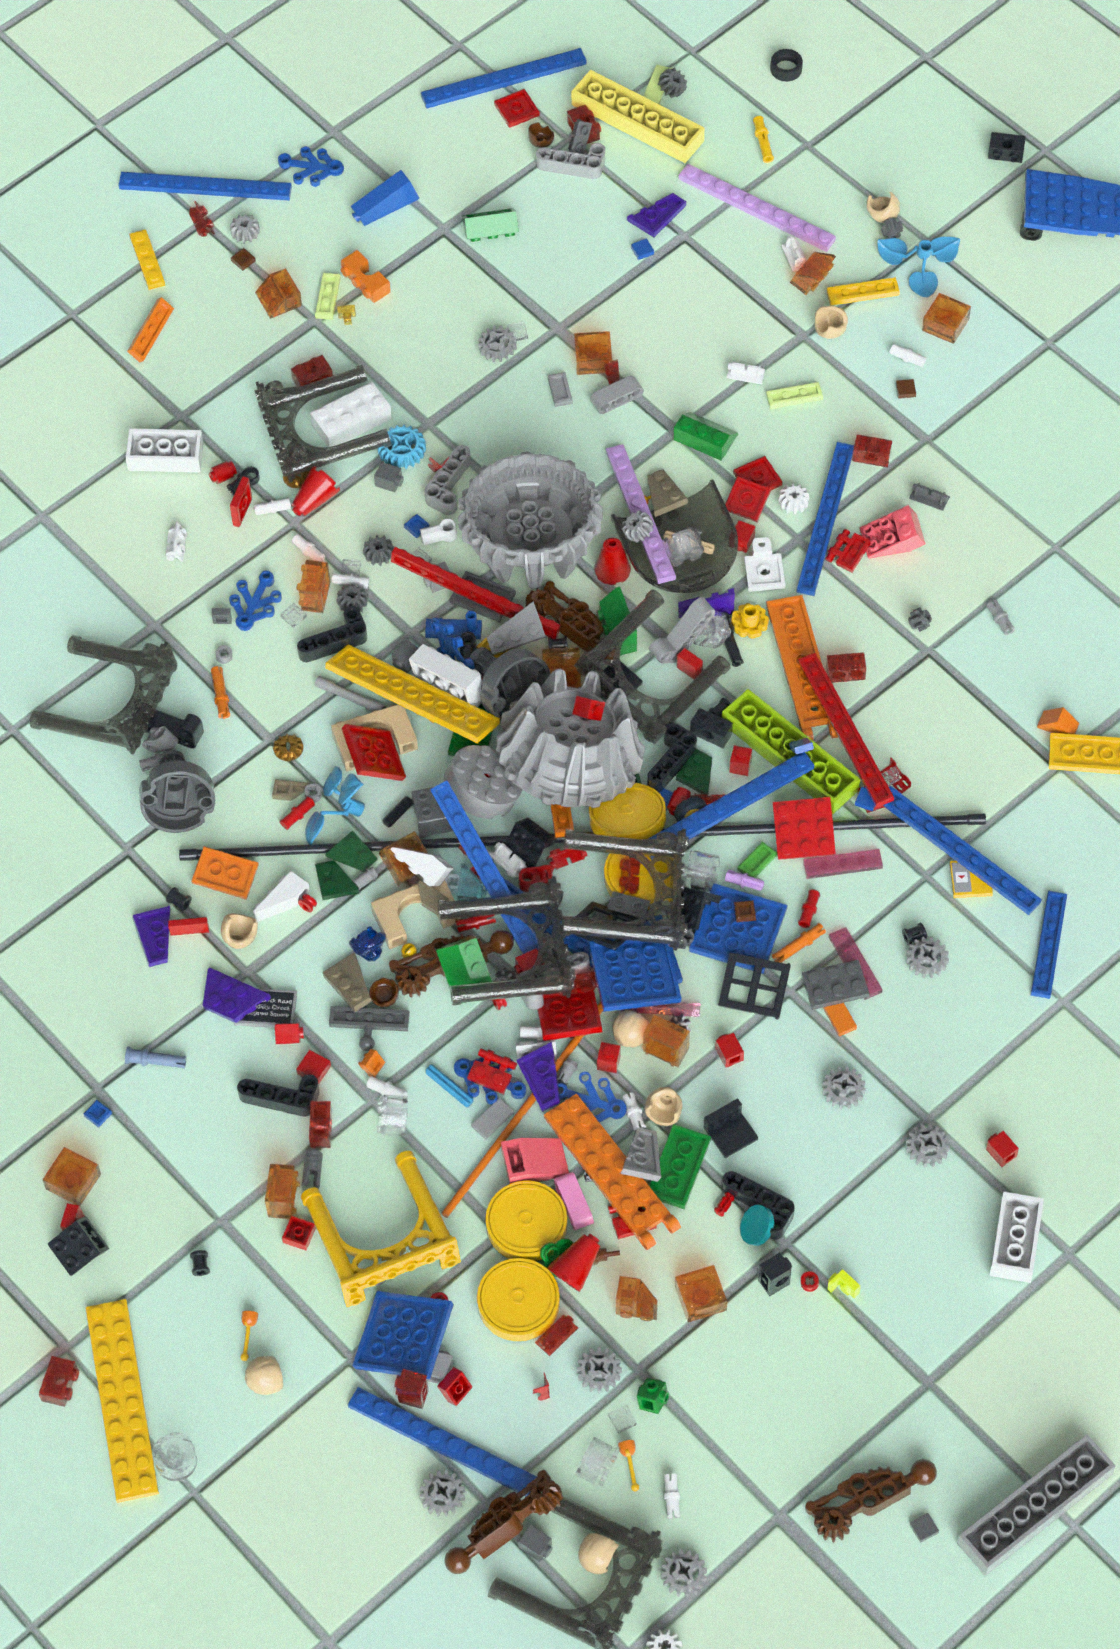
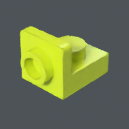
M843 1269L838 1274L835 1272L828 1279V1290L830 1292L840 1285L842 1292L846 1295L850 1294L853 1298L860 1293L861 1285Z

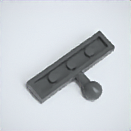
M331 1006L329 1027L364 1029V1036L359 1041V1047L363 1051H369L375 1046L372 1030L408 1031L410 1011L361 1008L355 1012L351 1007Z

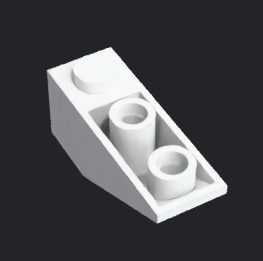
M392 847L390 849L395 853L394 857L396 859L406 862L409 865V870L415 874L419 873L423 877L422 880L431 887L440 886L453 869L450 864L438 855L399 847Z
M290 871L287 876L285 875L280 879L279 884L267 893L266 898L254 907V918L257 921H261L297 907L299 905L298 901L302 899L303 894L309 895V883Z

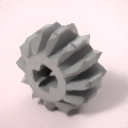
M246 214L243 217L238 215V219L233 218L230 226L232 237L236 238L237 242L242 241L244 244L246 241L252 242V239H257L260 232L259 222L257 219H254L253 215L249 217Z
M639 510L636 514L632 512L630 517L626 516V521L622 522L623 533L630 541L636 543L639 540L644 541V538L646 536L650 537L649 533L654 531L652 527L654 523L650 516Z

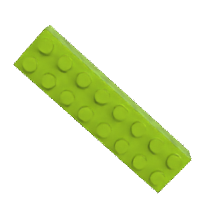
M747 689L722 711V718L733 723L732 732L774 767L798 755L790 749L789 743L808 738L813 743L814 749L805 753L813 762L814 769L793 780V782L813 798L830 797L832 814L838 811L858 792L860 787L859 777L751 690Z

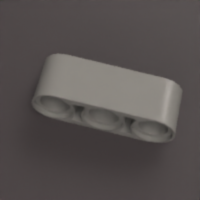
M628 376L594 392L590 397V401L600 414H605L639 398L643 394L644 389L634 376Z

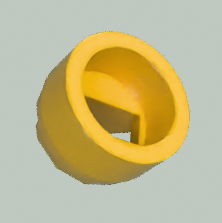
M412 943L404 944L401 949L403 958L417 953V949Z

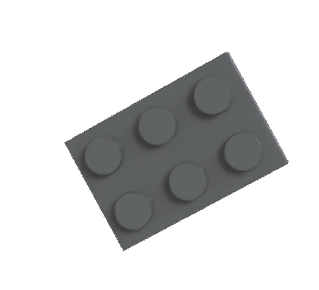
M465 571L462 579L470 580L475 585L487 588L492 593L503 596L511 602L516 595V590ZM455 592L450 597V603L469 611H474L499 623L504 616Z
M859 959L802 972V980L812 1010L869 997V990Z

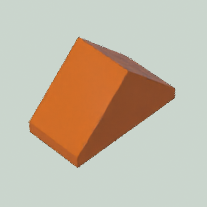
M1064 707L1043 711L1037 728L1051 733L1076 734L1079 722Z

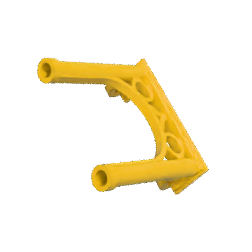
M408 1150L399 1153L395 1158V1163L418 1208L419 1216L410 1234L390 1247L379 1250H361L348 1245L340 1237L320 1190L312 1187L301 1194V1200L309 1210L341 1281L340 1285L346 1307L358 1305L366 1300L364 1288L375 1286L379 1282L395 1278L404 1272L413 1271L424 1264H430L439 1259L441 1269H445L461 1262L457 1240L450 1235L419 1171L415 1155L412 1151ZM424 1221H426L430 1229V1232L428 1230H422ZM416 1238L429 1239V1242L419 1247L413 1245ZM406 1247H409L411 1252L403 1254L406 1252ZM347 1254L354 1256L352 1263H350ZM378 1258H381L382 1261H387L379 1264ZM363 1259L374 1261L370 1267L364 1269L357 1267Z

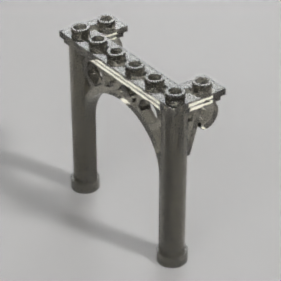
M362 364L355 366L354 369L299 387L283 388L282 383L277 380L269 382L265 387L263 383L255 382L257 390H254L257 401L261 400L258 402L260 411L265 412L262 416L265 425L269 424L270 426L267 427L269 437H274V440H271L274 451L278 450L279 452L276 453V456L281 466L283 477L287 476L289 483L293 482L292 479H295V475L310 471L313 466L319 468L383 446L385 448L392 446L387 429L331 447L312 446L303 441L295 431L297 413L305 403L316 397L367 382ZM283 410L290 412L285 418L278 417V413ZM277 423L286 426L283 430L279 431ZM283 440H290L291 442L285 447Z
M651 589L645 595L646 598L591 651H585L574 666L578 673L585 677L590 671L599 674L601 693L606 700L616 689L612 683L619 679L620 682L618 684L626 695L632 718L638 722L637 729L643 733L644 738L648 742H652L655 745L666 733V725L674 723L722 674H726L731 669V666L724 657L718 655L679 695L669 699L652 698L638 691L628 681L622 670L620 650L624 641L652 613L664 604L661 594ZM614 650L613 660H604ZM609 665L614 667L615 677H608L602 671V666ZM628 698L633 699V700H635V701H636L637 699H639L640 701L637 703V705H636V707H635V706L628 700ZM651 704L654 709V716H647L642 711L641 705ZM670 705V706L660 715V708H659V706Z
M72 635L67 644L69 653L121 664L133 672L135 687L132 697L119 713L99 722H88L34 710L30 717V727L32 729H45L126 747L127 751L134 755L136 749L141 744L143 734L148 730L151 718L155 715L158 703L162 701L166 687L170 684V678L177 669L178 664L169 643L165 641L164 644L161 643L160 647L146 643L141 651L85 640L80 636ZM135 666H140V667H144V668H142L141 670L137 671V669H136ZM149 673L154 674L150 682H141L145 675ZM143 690H148L146 696L143 695Z
M566 829L564 849L621 854L639 861L651 875L655 895L650 910L641 918L630 922L563 916L561 935L570 936V934L669 944V947L677 951L679 944L683 943L684 935L687 934L688 924L685 923V915L681 914V909L684 907V897H681V892L684 890V880H681V876L684 874L685 869L682 857H684L685 848H688L689 844L686 829L677 831L676 835L671 832L659 833L657 839H635L579 833ZM644 855L655 856V857L652 859V861H650V860H649L647 857H645ZM658 861L666 863L667 872H658L654 867L655 863ZM669 876H670V888L667 887V886L664 884V881H663V880L669 878ZM670 898V908L662 904L663 900ZM661 911L665 913L667 919L656 921L653 915L655 912ZM647 921L651 924V926H641Z
M556 876L548 879L547 884L543 882L534 883L529 886V892L517 895L447 902L446 900H438L439 920L496 914L511 915L528 925L538 945V956L535 964L525 975L517 979L450 986L452 1006L461 1005L464 1002L562 993V996L566 995V998H570L571 990H574L576 975L575 969L571 968V962L567 961L566 955L569 954L568 944H564L563 938H566L565 927H561L563 915L562 910H558L561 885L556 882ZM531 909L528 915L520 911ZM536 913H542L546 917V922L538 924L532 920V917ZM550 925L552 937L547 936L544 933V931L548 929ZM554 947L556 958L547 955V951L550 948ZM545 962H550L554 968H549L543 972L540 966ZM535 974H537L540 977L530 980L531 978H533Z
M563 1496V1499L560 1501L561 1505L554 1508L555 1511L551 1510V1512L593 1533L603 1535L628 1547L617 1552V1549L612 1556L613 1571L605 1590L597 1599L584 1607L562 1609L497 1577L489 1589L488 1597L495 1601L498 1599L595 1649H611L614 1643L612 1639L615 1632L619 1634L624 1624L622 1621L624 1615H629L634 1604L632 1603L634 1596H639L643 1588L641 1582L644 1577L648 1578L653 1566L651 1563L653 1559H658L663 1548L661 1545L663 1540H661V1532L658 1530L656 1532L652 1531L649 1535L638 1527H631L629 1529ZM626 1554H630L635 1557L636 1561L632 1568L623 1569L619 1564V1559ZM618 1572L622 1576L632 1575L626 1589L620 1584L621 1576L618 1575ZM619 1597L620 1600L612 1613L610 1605L604 1601L609 1602L611 1599ZM603 1608L608 1613L604 1622L594 1623L591 1619V1611ZM586 1614L587 1620H582L581 1622L573 1617Z

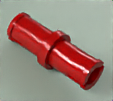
M307 796L297 807H292L291 812L280 820L282 827L288 830L298 820H302L304 818L303 815L315 806L314 801Z
M814 889L808 891L806 902L801 907L802 914L798 921L799 926L803 928L810 927L812 917L817 912L816 905L820 897L819 891Z
M491 911L477 916L473 914L472 917L456 920L457 926L465 924V926L457 927L458 932L473 928L477 930L481 926L495 924V918L487 920V918L494 916V912Z

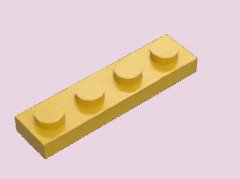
M146 229L130 233V240L148 290L165 286V281Z
M896 277L827 287L830 306L898 296L900 292Z

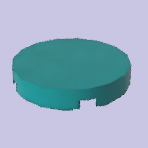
M754 1205L744 1213L740 1224V1234L744 1242L749 1245L760 1246L770 1238V1230L774 1227V1217L771 1210L762 1205Z

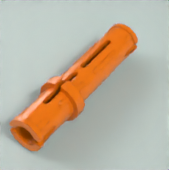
M214 666L211 668L215 692L214 702L218 708V717L225 719L230 716L228 707L229 696L226 694L222 667Z
M818 923L807 932L803 931L800 933L801 936L772 954V958H776L775 962L782 963L805 946L812 945L814 940L826 933V930H822L824 927Z

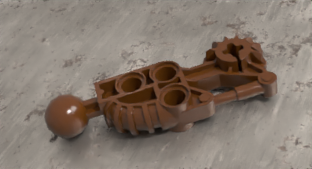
M552 581L546 582L543 590L537 588L536 591H530L525 600V607L534 602L537 613L543 617L550 615L558 621L561 634L567 636L569 640L587 653L592 649L596 650V658L601 663L610 664L616 661L619 655L618 646L608 640L600 641L603 634L602 622L589 609L587 603L578 601L575 598L569 599L555 587V583ZM554 596L567 603L568 608H564L557 603Z
M505 930L494 932L490 941L482 944L480 938L477 939L485 963L488 962V954L492 952L500 955L507 954L514 945L513 936ZM460 934L458 937L453 935L450 939L436 938L432 943L423 946L419 953L398 961L391 960L389 968L396 975L395 982L399 991H402L404 996L409 993L411 998L414 994L420 997V991L426 992V986L430 983V977L442 974L445 977L435 949L471 935L463 936V934ZM419 958L430 961L420 966L408 965Z
M920 1459L912 1465L910 1473L905 1476L901 1471L894 1472L890 1467L885 1469L881 1466L875 1470L868 1469L867 1473H855L849 1479L840 1483L837 1486V1490L815 1501H808L805 1505V1511L814 1517V1525L818 1527V1535L824 1534L823 1539L825 1541L831 1537L834 1543L836 1537L843 1540V1534L848 1535L850 1533L848 1527L852 1525L853 1516L859 1513L867 1516L875 1515L910 1495L911 1487L915 1484L922 1486L930 1485L937 1477V1469L930 1460ZM855 1483H861L863 1487L858 1489L855 1488L853 1485ZM890 1490L893 1494L886 1496L882 1492ZM837 1496L851 1499L839 1507H822ZM867 1500H871L875 1504L872 1506H867L864 1502Z
M541 1470L538 1472L537 1477L517 1494L516 1492H511L505 1497L494 1499L487 1509L488 1511L482 1513L480 1519H477L475 1525L471 1527V1533L467 1536L471 1544L466 1548L455 1547L447 1552L444 1559L447 1570L453 1574L465 1573L470 1568L472 1557L479 1553L484 1560L517 1536L523 1529L524 1519L531 1513H537L540 1516L543 1513L548 1515L551 1510L555 1511L554 1508L560 1506V1501L563 1499L560 1486L551 1480L546 1470ZM527 1493H529V1495H528L527 1497H525L523 1500H521V1498H522L523 1496H525Z

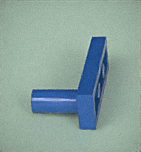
M468 611L466 613V620L444 619L445 623L450 622L454 628V632L448 634V636L457 637L461 636L464 632H472L476 639L481 640L482 620H477L476 612ZM426 619L425 638L438 639L437 634L433 633L430 627L432 619Z

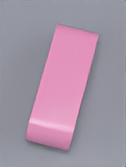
M574 1172L554 1178L556 1190L564 1202L567 1216L573 1229L578 1230L594 1224L591 1211Z

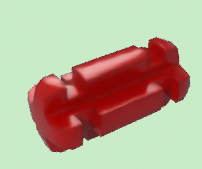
M726 1192L725 1196L718 1202L717 1207L714 1208V1212L720 1217L724 1216V1212H727L732 1204L731 1202L734 1201V1195Z

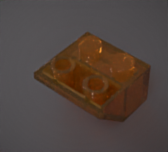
M814 252L797 271L790 283L805 295L810 291L814 292L819 283L827 277L829 271L835 265L832 262L836 256L834 254Z
M286 268L270 274L255 292L270 319L302 306L301 293Z
M579 647L542 649V660L548 665L550 674L556 669H562L565 671L568 687H581Z
M620 1276L616 1295V1315H620L623 1318L637 1317L643 1321L657 1320L658 1301L642 1280Z

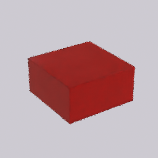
M684 648L677 655V668L696 680L702 674L703 660Z
M309 1050L296 1068L297 1075L301 1077L308 1074L314 1075L318 1080V1084H320L331 1067V1061Z
M67 1203L60 1224L62 1231L76 1220L85 1217L79 1205Z
M291 1216L282 1236V1241L285 1244L307 1251L316 1226L314 1223Z
M455 1367L437 1385L447 1402L455 1406L473 1388L464 1373Z

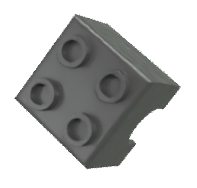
M431 788L412 791L413 808L417 818L420 838L453 831L432 795Z

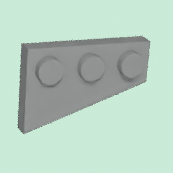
M534 602L487 636L493 656L546 638Z
M637 1128L620 1174L659 1181L661 1171L656 1131Z

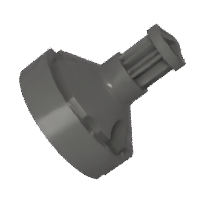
M480 647L469 657L475 665V670L483 675L482 691L480 692L481 703L489 713L500 718V721L503 712L509 711L511 702L518 701L533 682L538 683L541 687L550 675L548 665L526 649H513L495 658L490 650Z
M168 750L160 756L159 765L149 771L147 780L141 781L139 787L140 808L146 821L161 831L181 833L193 830L201 826L205 822L204 817L206 814H210L214 810L215 792L212 779L202 767L185 761V757L181 752Z

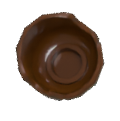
M537 122L529 126L528 138L533 146L545 148L554 141V132L549 126L542 127Z
M382 977L373 982L369 990V996L375 1005L389 1007L397 1001L399 989L393 979Z

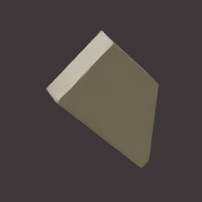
M275 779L272 798L292 801L303 794L305 787L310 783Z
M419 881L418 886L422 906L438 916L449 902V898L424 882Z

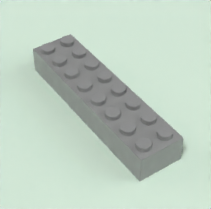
M1086 1434L961 1533L957 1544L986 1576L1112 1476L1116 1465Z

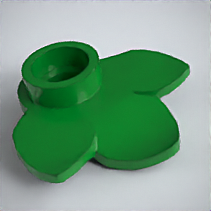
M563 1238L555 1243H546L540 1251L544 1267L548 1268L549 1264L574 1242Z

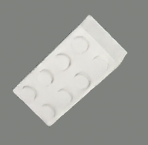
M373 382L310 413L313 428L329 450L392 419L391 406Z
M129 429L126 452L128 471L200 472L203 452L201 430Z
M424 644L409 658L414 677L477 708L481 705L480 692L482 691L483 682L481 674L477 670H472L462 662H457L447 654L443 655L435 648Z
M1003 1192L990 1276L1031 1283L1044 1202L1043 1198Z

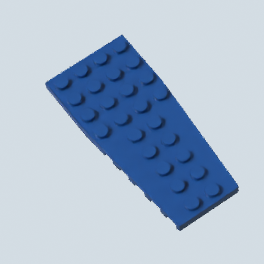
M1026 169L1024 227L1075 235L1097 236L1098 233L1106 234V237L1120 235V185L1079 176Z

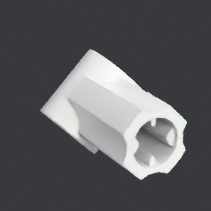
M444 519L438 525L420 529L423 544L428 545L443 540L445 542L454 541L457 538L456 523L452 519Z

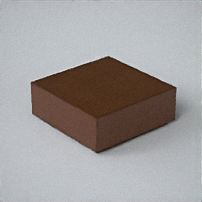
M243 248L231 257V262L244 271L256 262V259Z
M914 379L896 381L898 399L916 397Z
M754 900L734 902L736 922L756 921Z

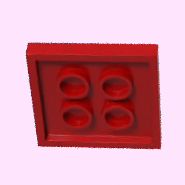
M345 724L341 728L357 775L403 781L406 778L390 731Z
M830 797L773 802L778 860L836 855Z
M593 986L543 993L544 1005L537 1009L543 1041L602 1032V1024Z

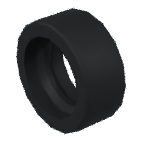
M782 49L775 52L771 57L770 71L776 79L789 82L799 78L802 74L803 60L798 52L792 49ZM782 61H791L795 63L796 67L785 70L779 68L777 64Z

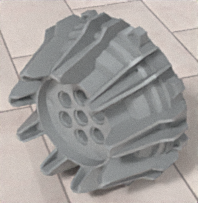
M530 452L509 456L493 462L492 465H483L479 468V475L470 479L469 488L463 490L462 498H459V510L463 512L458 516L459 530H462L463 542L473 547L480 557V562L486 563L496 578L503 583L509 581L514 566L525 568V575L531 589L541 587L544 567L554 564L560 578L566 579L573 572L581 556L587 555V547L592 538L601 532L603 507L597 503L600 501L599 489H595V483L586 478L584 471L576 469L575 463L571 460L565 461L554 456L538 455Z
M556 669L549 675L541 687L538 683L533 682L518 701L511 702L509 711L503 712L500 725L503 731L498 732L496 739V751L500 754L499 763L505 767L504 775L508 780H513L526 793L541 799L544 804H557L564 807H600L601 802L613 800L618 794L625 793L626 788H632L636 780L634 775L641 771L645 746L637 735L638 722L632 718L626 695L621 688H616L606 700L601 721L573 715L576 696L605 702L602 700L599 674L590 671L581 690H567L565 671Z

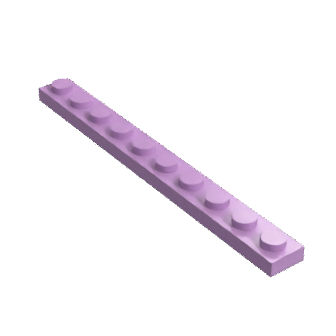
M687 164L679 174V180L825 252L829 250L836 240L835 235L690 164Z
M624 445L606 448L607 457L630 515L632 512L636 514L639 510L647 513L654 523L652 526L654 531L649 533L650 537L646 536L644 541L641 540L657 583L661 584L676 580L675 572Z

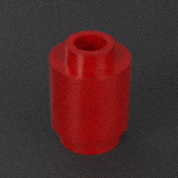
M225 461L211 467L209 477L213 483L220 484L233 478L237 474V470L232 461Z
M677 787L673 791L667 806L671 815L674 816L678 804L685 799L691 798V792L688 789Z

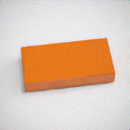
M844 1003L823 1007L839 1037L857 1029V1025Z

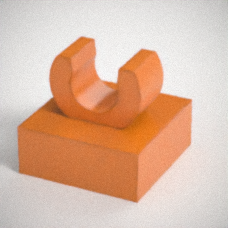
M370 1049L368 1053L363 1055L364 1059L362 1062H358V1064L369 1076L375 1078L385 1064V1061L376 1050Z

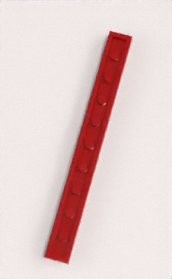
M394 547L391 553L392 563L510 619L524 609L522 605L515 604L503 596H498L487 588H481L470 580H464L455 573L443 570L440 566L433 565L421 557H416L404 549ZM538 613L545 635L556 639L559 635L560 625L556 621L547 619Z
M816 653L798 659L803 673L876 808L894 801L892 792Z

